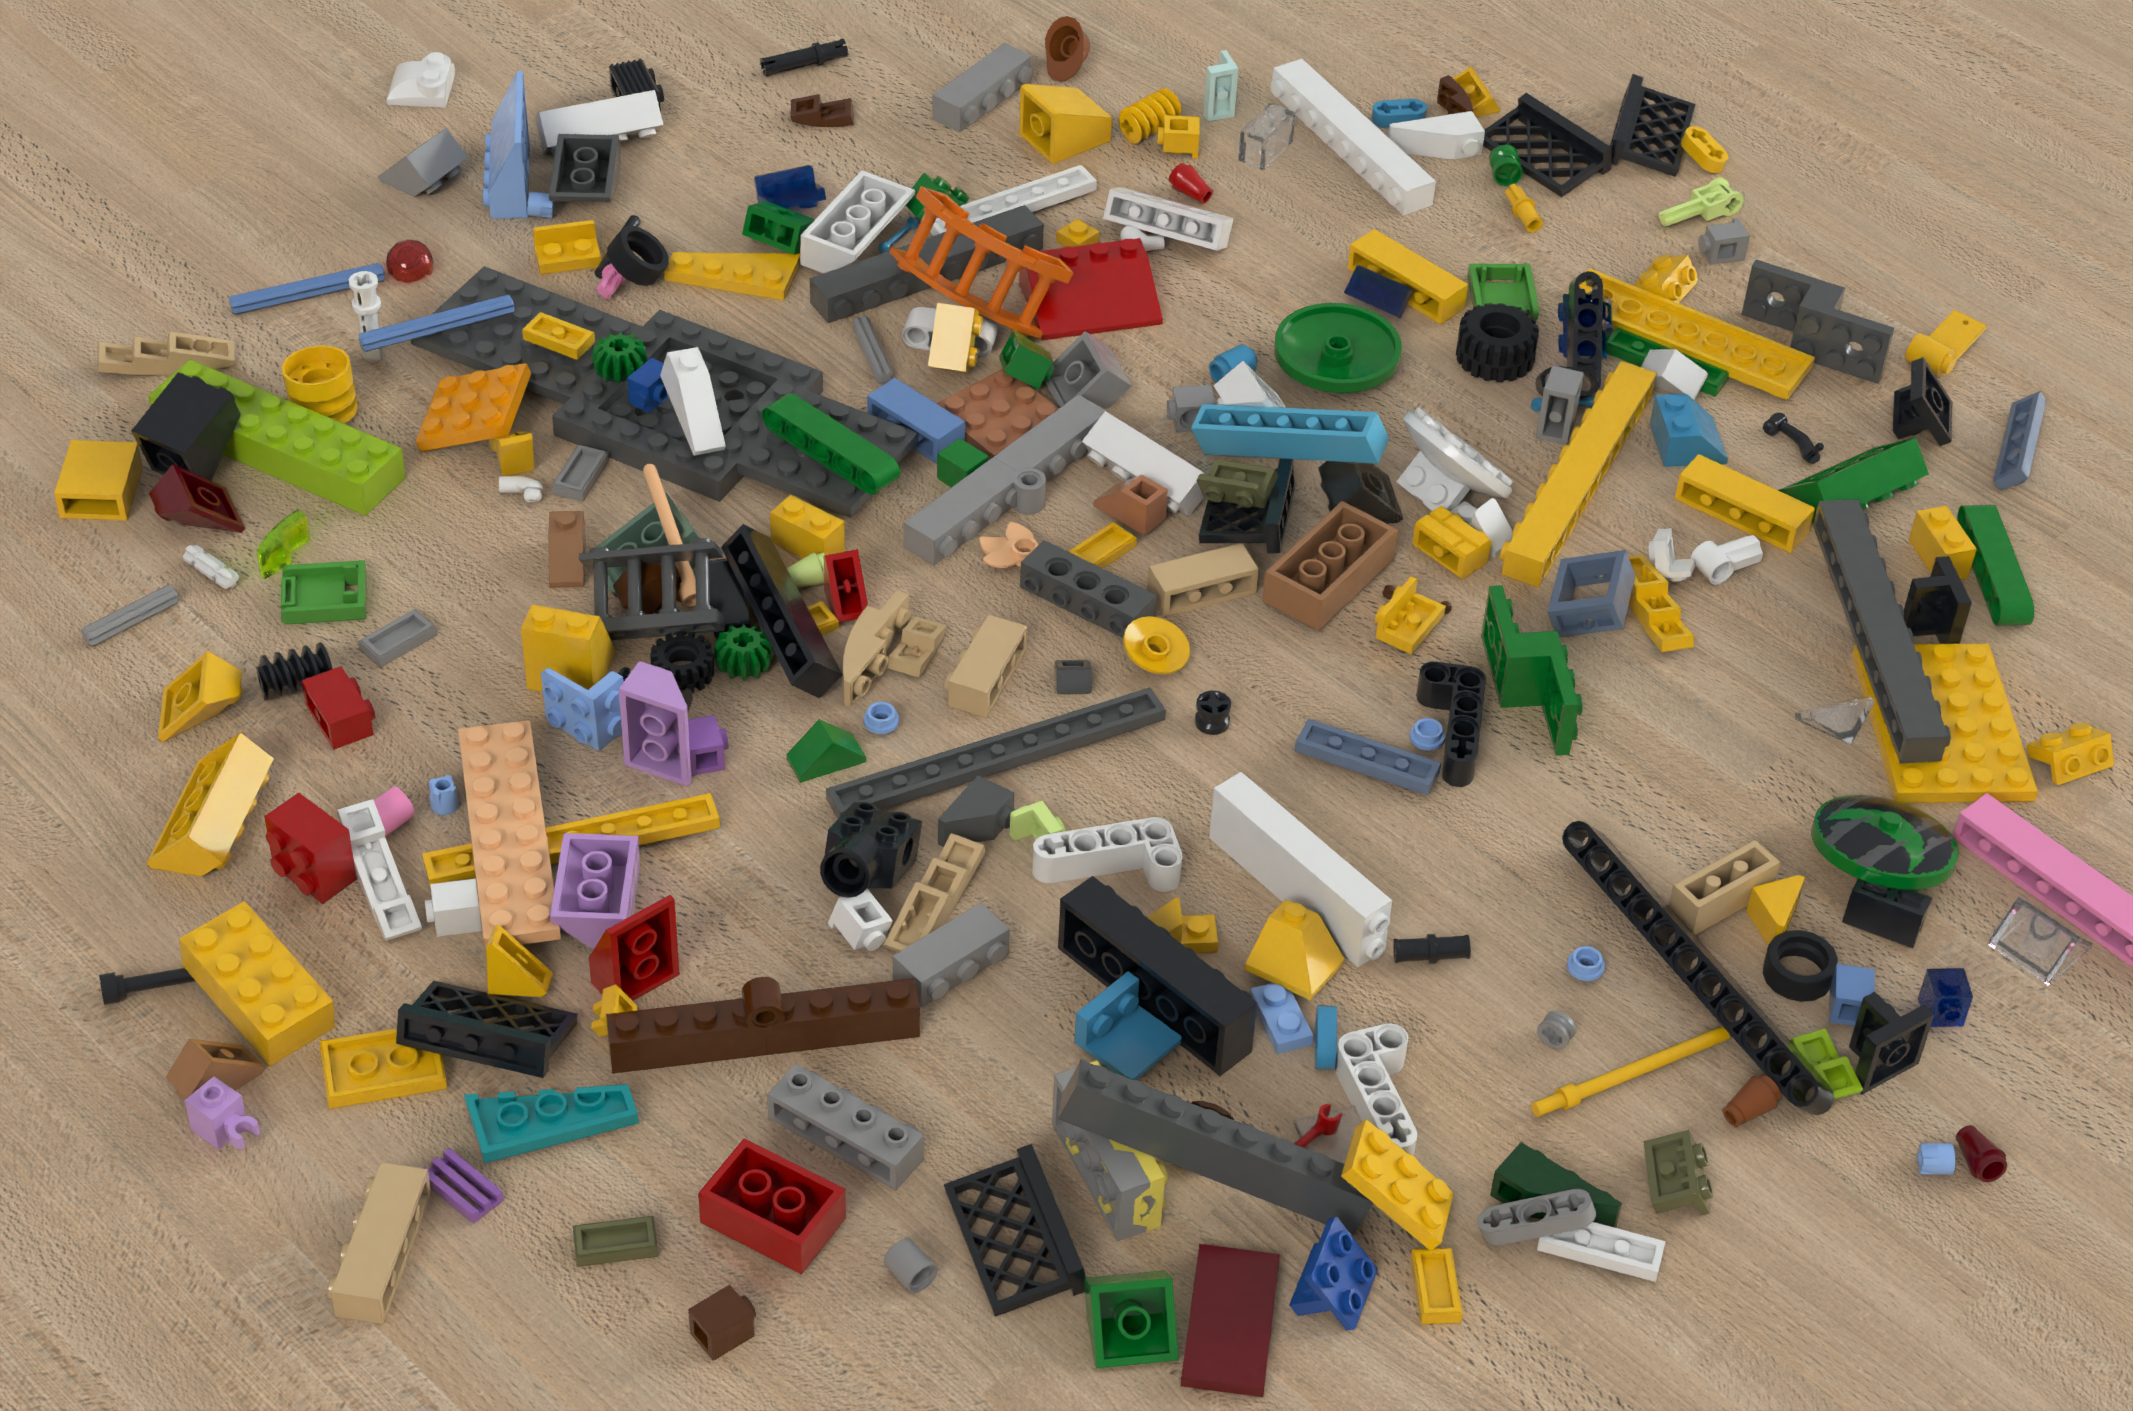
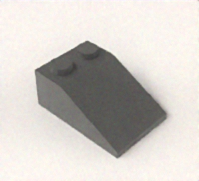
M558 134L549 201L611 202L619 183L621 170L619 135Z

